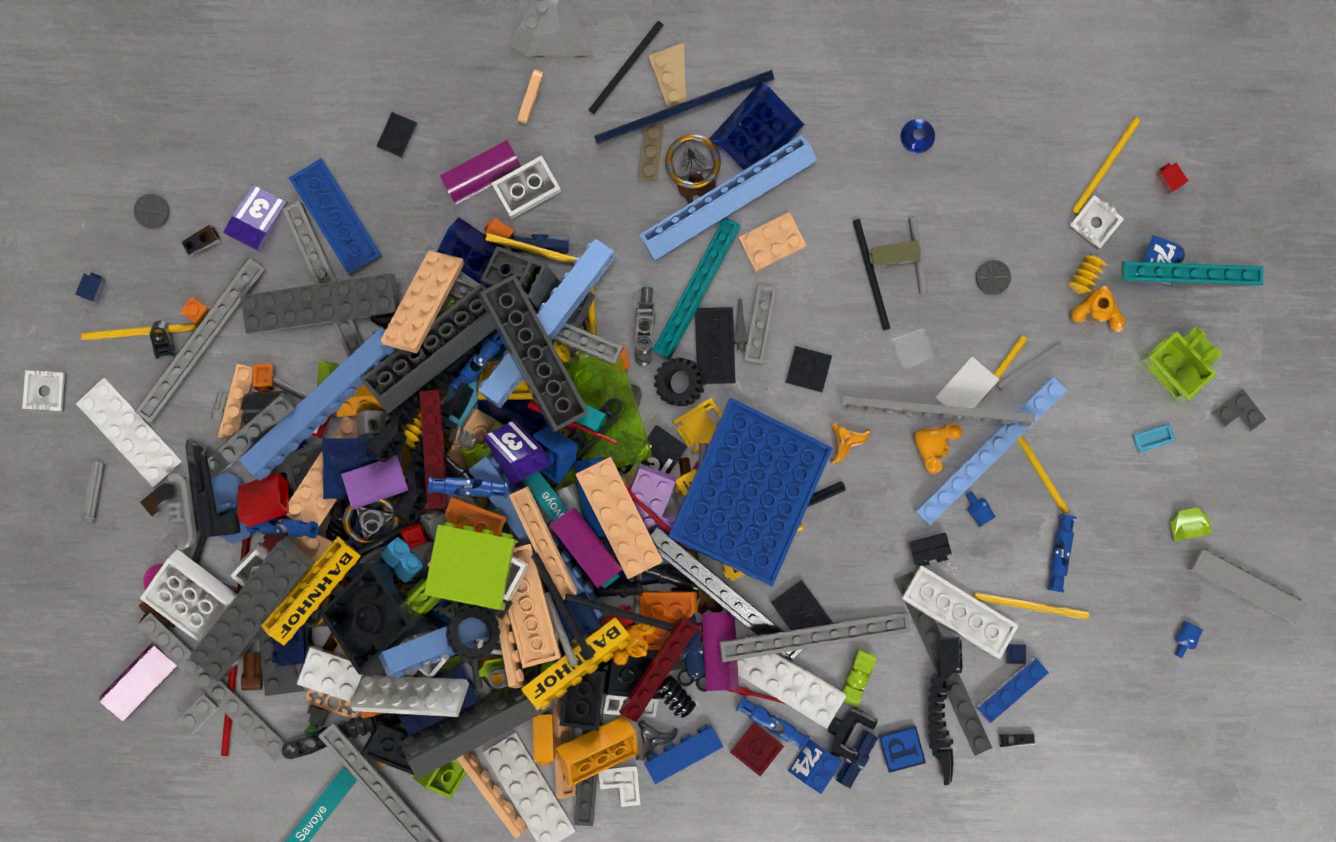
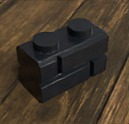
M946 533L907 542L913 565L918 564V567L930 565L929 561L935 559L937 563L946 561L948 556L952 555Z

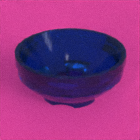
M913 119L903 126L900 139L906 150L911 153L920 154L932 147L935 141V131L928 121ZM916 129H921L925 136L923 139L917 140L913 132Z

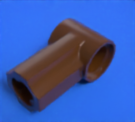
M260 652L245 653L243 656L242 691L262 690L263 675L261 673Z

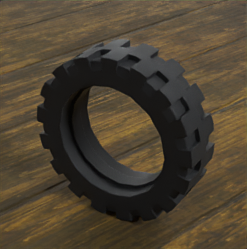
M468 606L456 612L448 623L446 631L447 643L452 647L453 653H457L460 658H467L470 661L474 659L480 660L488 656L496 648L500 640L499 635L501 631L498 627L499 622L494 619L495 616L487 612V609H481L479 606ZM467 618L481 620L489 631L488 642L479 649H472L462 644L457 634L461 621Z

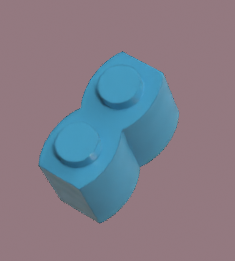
M398 537L389 543L381 553L384 561L393 567L396 575L406 583L423 568L420 559L411 553L408 545Z

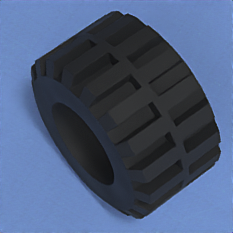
M676 357L675 359H668V362H663L661 368L658 367L656 370L658 374L654 376V379H656L654 387L657 388L656 393L661 396L660 399L675 406H688V404L695 403L696 399L699 400L701 397L700 393H703L705 390L703 385H706V381L703 380L705 375L701 372V367L696 365L694 361ZM677 371H684L689 378V385L682 393L674 392L671 387V378Z

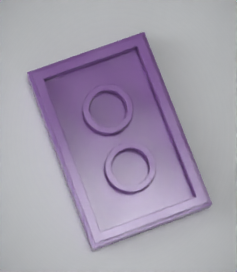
M397 455L385 463L378 461L341 474L352 509L408 490Z

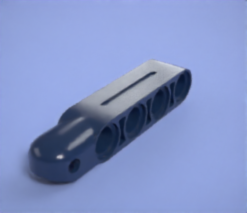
M680 587L671 588V591L690 592ZM694 614L689 621L697 624L696 616ZM698 629L683 651L686 672L692 679H700L705 674V663Z

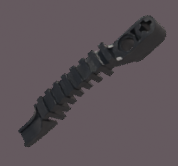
M473 347L397 406L394 413L390 412L387 414L391 422L368 444L367 451L380 462L385 463L404 446L407 438L405 435L406 425L408 423L412 425L415 422L410 417V414L416 417L419 413L415 408L421 409L420 392L434 391L435 387L443 391L445 387L441 381H444L448 386L450 383H453L448 375L450 374L457 379L460 375V370L476 354Z
M462 382L451 400L441 405L443 432L449 435L450 430L444 427L445 424L455 429L458 424L449 419V416L453 415L460 420L474 389ZM422 435L419 437V444H416L414 447L416 448L415 453L412 452L411 462L408 461L407 463L409 472L405 470L403 473L408 477V490L402 492L393 510L396 518L409 525L414 524L418 520L427 503L423 480L425 469H423L424 451Z
M940 637V675H933L930 678V683L935 684L929 687L931 695L928 697V701L931 702L928 706V711H930L928 715V721H930L928 730H931V733L928 735L929 739H931L929 748L932 749V755L940 761L943 767L944 785H949L952 782L954 757L953 749L940 748L950 747V745L954 744L953 739L939 740L946 738L949 735V730L939 731L946 726V721L938 722V720H942L945 717V712L938 713V711H942L945 708V703L938 702H944L947 699V694H940L947 693L950 690V685H946V680L953 673H962L961 637Z
M383 713L363 719L359 716L357 719L352 718L347 722L342 721L336 725L348 739L350 737L354 739L360 734L362 736L367 735L368 732L372 734L379 721L392 726L396 725L398 728L427 720L430 717L429 715ZM325 726L318 731L287 739L281 749L282 755L287 759H294L327 747L318 737L327 727ZM308 739L313 740L315 746L308 747L305 741ZM289 745H291L292 748L295 747L294 752H292L291 749L287 750Z

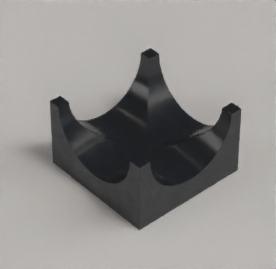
M370 563L319 612L359 675L386 674L379 658L381 652L400 645L416 634L433 630L437 626L433 619L420 615L402 599L393 582V576L396 573L394 568L388 564Z

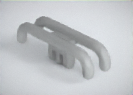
M170 474L167 477L168 481L177 482L180 485L182 502L166 504L169 509L175 507V511L167 512L168 516L176 515V519L172 518L168 521L169 524L185 522L186 541L177 544L176 548L179 551H186L191 549L197 541L191 486L186 477Z

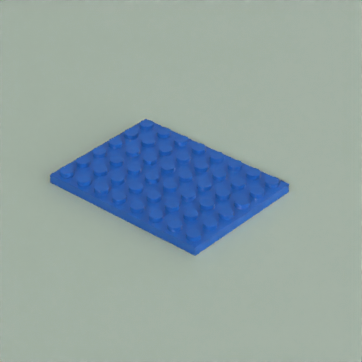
M729 398L667 537L772 587L833 448L733 398Z

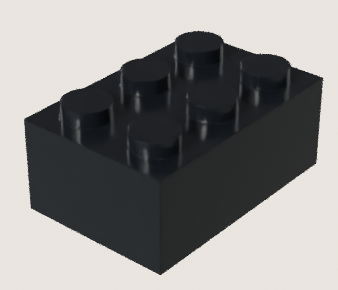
M595 670L591 674L586 673L582 676L581 682L575 686L571 685L566 689L567 692L563 695L559 726L594 731L601 729L608 671Z

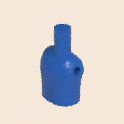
M972 491L966 494L971 503L967 511L979 527L996 517L986 499L977 500Z
M1185 621L1175 638V641L1180 645L1175 655L1183 658L1187 649H1195L1203 629Z

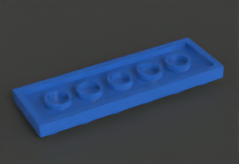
M322 158L289 177L349 276L382 256Z

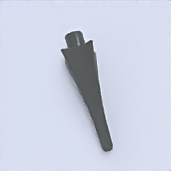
M739 299L734 344H737V351H745V344H747L748 339L743 315V300Z

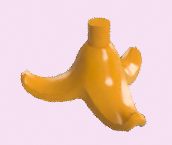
M837 423L832 424L831 429L835 432L838 452L836 457L831 459V463L841 462L848 455L851 446L866 442L870 437L871 430L867 429L865 433H857L840 427Z

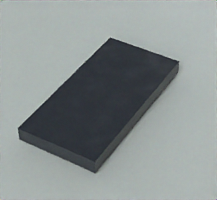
M733 307L697 308L695 312L696 363L701 367V372L705 375L703 380L706 381V385L735 384Z

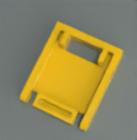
M709 398L672 422L676 425L681 421L682 425L676 429L688 448L694 444L696 445V448L691 450L692 454L699 451V443L709 444L716 429L707 411L713 408L719 419L722 416L712 398Z

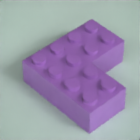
M639 463L630 485V490L658 519L671 529L676 517L664 513V510L676 482L675 476ZM633 500L649 534L656 526L669 534ZM683 544L681 545V546L684 547L688 552H690L691 548H689V547H687V546H685V545H683Z

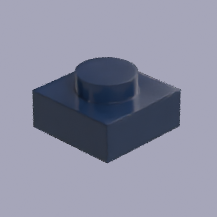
M1008 644L1006 647V664H1026V645Z

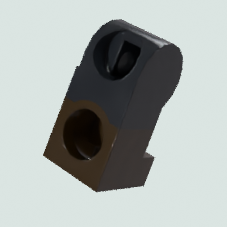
M208 225L182 241V245L188 256L191 257L214 244L222 242V239L215 226Z
M164 483L140 501V503L152 517H156L161 513L158 508L167 500H172L177 496V487L171 483Z

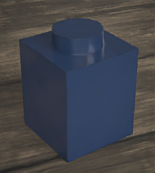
M92 272L90 275L84 273L75 295L98 303L106 282L101 280L102 276Z

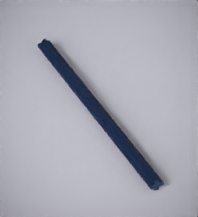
M771 69L738 83H733L727 87L594 136L596 144H602L604 141L606 143L608 139L613 140V138L615 139L619 135L622 137V135L624 136L628 132H635V129L637 131V129H642L644 126L646 128V125L648 127V124L653 125V123L655 124L659 120L662 122V120L664 121V119L666 120L670 116L675 117V114L677 116V114H682L684 111L686 113V110L688 112V110L691 111L690 109L693 110L695 107L697 109V106L699 108V105L704 106V104L706 105L710 101L713 103V101L715 102V100L717 101L721 97L726 98V95L728 97L730 94L733 95L732 93L735 94L736 92L737 94V91L739 93V90L741 92V90L744 91L743 89L746 90L748 87L750 89V86L752 88V86H757L759 83L761 85V82L766 83V81L774 79L773 71Z

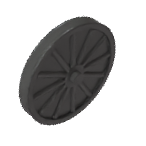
M156 194L143 195L134 206L135 219L146 228L161 226L169 214L166 201Z
M987 261L977 271L976 279L978 286L988 294L1002 293L1010 285L1011 272L1007 265L1001 261Z

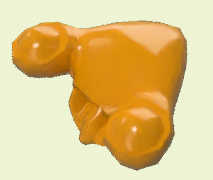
M1107 286L1095 290L1084 302L1075 306L1071 311V319L1076 323H1082L1086 319L1087 314L1090 313L1098 321L1110 319L1109 325L1116 332L1123 330L1126 325L1125 318L1118 308L1114 295Z
M951 423L943 427L923 428L914 433L916 445L924 459L925 468L929 473L937 474L941 472L943 465L939 459L948 455L949 443L947 438L955 440L962 436V428L958 424Z
M644 623L624 627L631 640L628 641L629 644L624 649H618L613 653V661L617 665H625L628 662V656L634 658L646 657L648 643L644 636L653 634L656 631V627Z

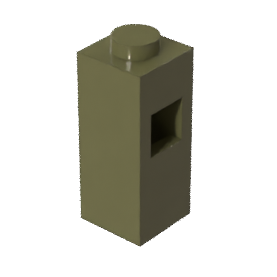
M915 240L872 247V252L869 253L870 263L874 264L876 268L921 261L919 242Z

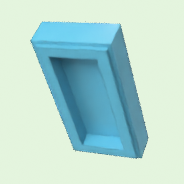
M1170 423L1133 434L1138 453L1176 441Z

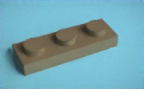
M648 124L646 128L644 126L639 181L657 183L664 125Z

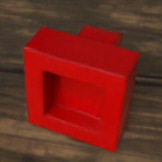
M420 523L401 529L404 541L409 548L426 543Z

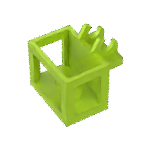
M1197 326L1184 337L1178 332L1168 335L1140 361L1179 403L1190 400L1217 375L1210 366L1223 355L1218 350L1219 347L1217 345L1213 346L1205 337L1206 333Z

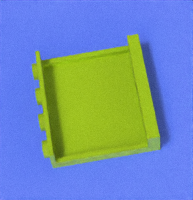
M445 522L444 526L438 525L424 595L505 610L506 603L503 600L514 545L518 543V540L513 539V535L501 533V537L495 536L494 531L482 529V533L475 532V528L463 526V529H458L456 524Z

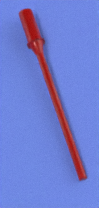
M530 401L527 408L541 414L537 404ZM575 422L570 423L574 427L615 445L618 442Z
M625 484L631 498L669 533L670 529L637 499L630 490L631 488Z
M739 686V690L728 691L785 704L775 697L752 692L747 687Z

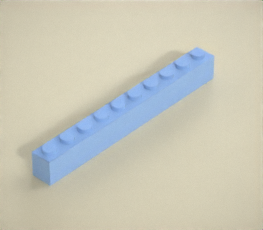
M801 135L639 235L651 256L656 260L817 161V158L808 141Z
M596 238L592 243L587 244L584 250L585 253L581 258L578 257L575 260L572 270L564 274L561 279L562 283L558 288L555 287L551 291L549 300L546 303H542L538 309L539 313L537 316L550 341L558 334L616 258L614 251ZM508 350L505 351L503 360L493 367L490 377L482 381L479 390L483 397L499 408L503 406L523 379Z
M1052 377L1015 413L1035 414L1036 422L1067 390L1055 377ZM1011 421V425L1003 424L915 513L927 525H931L1030 427L1020 426L1019 422Z

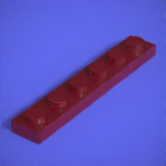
M441 391L420 392L427 509L447 508V495L439 492L428 493L429 477L437 479L446 478Z
M680 617L619 710L621 716L635 722L638 721L699 628L697 624Z

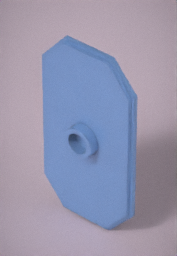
M230 472L212 477L211 483L218 516L237 514L238 486L242 485L241 479ZM239 520L241 533L220 537L233 544L249 538L251 533L247 531L246 525Z

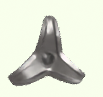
M644 720L640 721L638 726L641 729L643 748L641 755L636 756V760H646V757L653 754L657 745L666 744L674 740L678 729L674 728L671 733H662L648 726Z

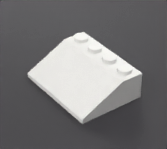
M177 549L163 564L140 599L200 643L237 594Z

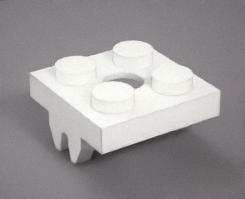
M1094 195L1069 226L1100 249L1124 218L1116 213V209L1110 207L1109 203L1101 201ZM1092 218H1100L1102 225L1099 228H1094L1091 225Z
M25 370L22 409L62 411L65 373ZM44 385L50 388V393L46 397L41 396L39 393L40 387Z

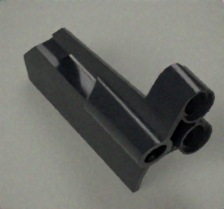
M187 439L185 449L196 530L200 533L201 537L241 533L237 514L222 516L217 514L206 447L199 443H193L191 439Z

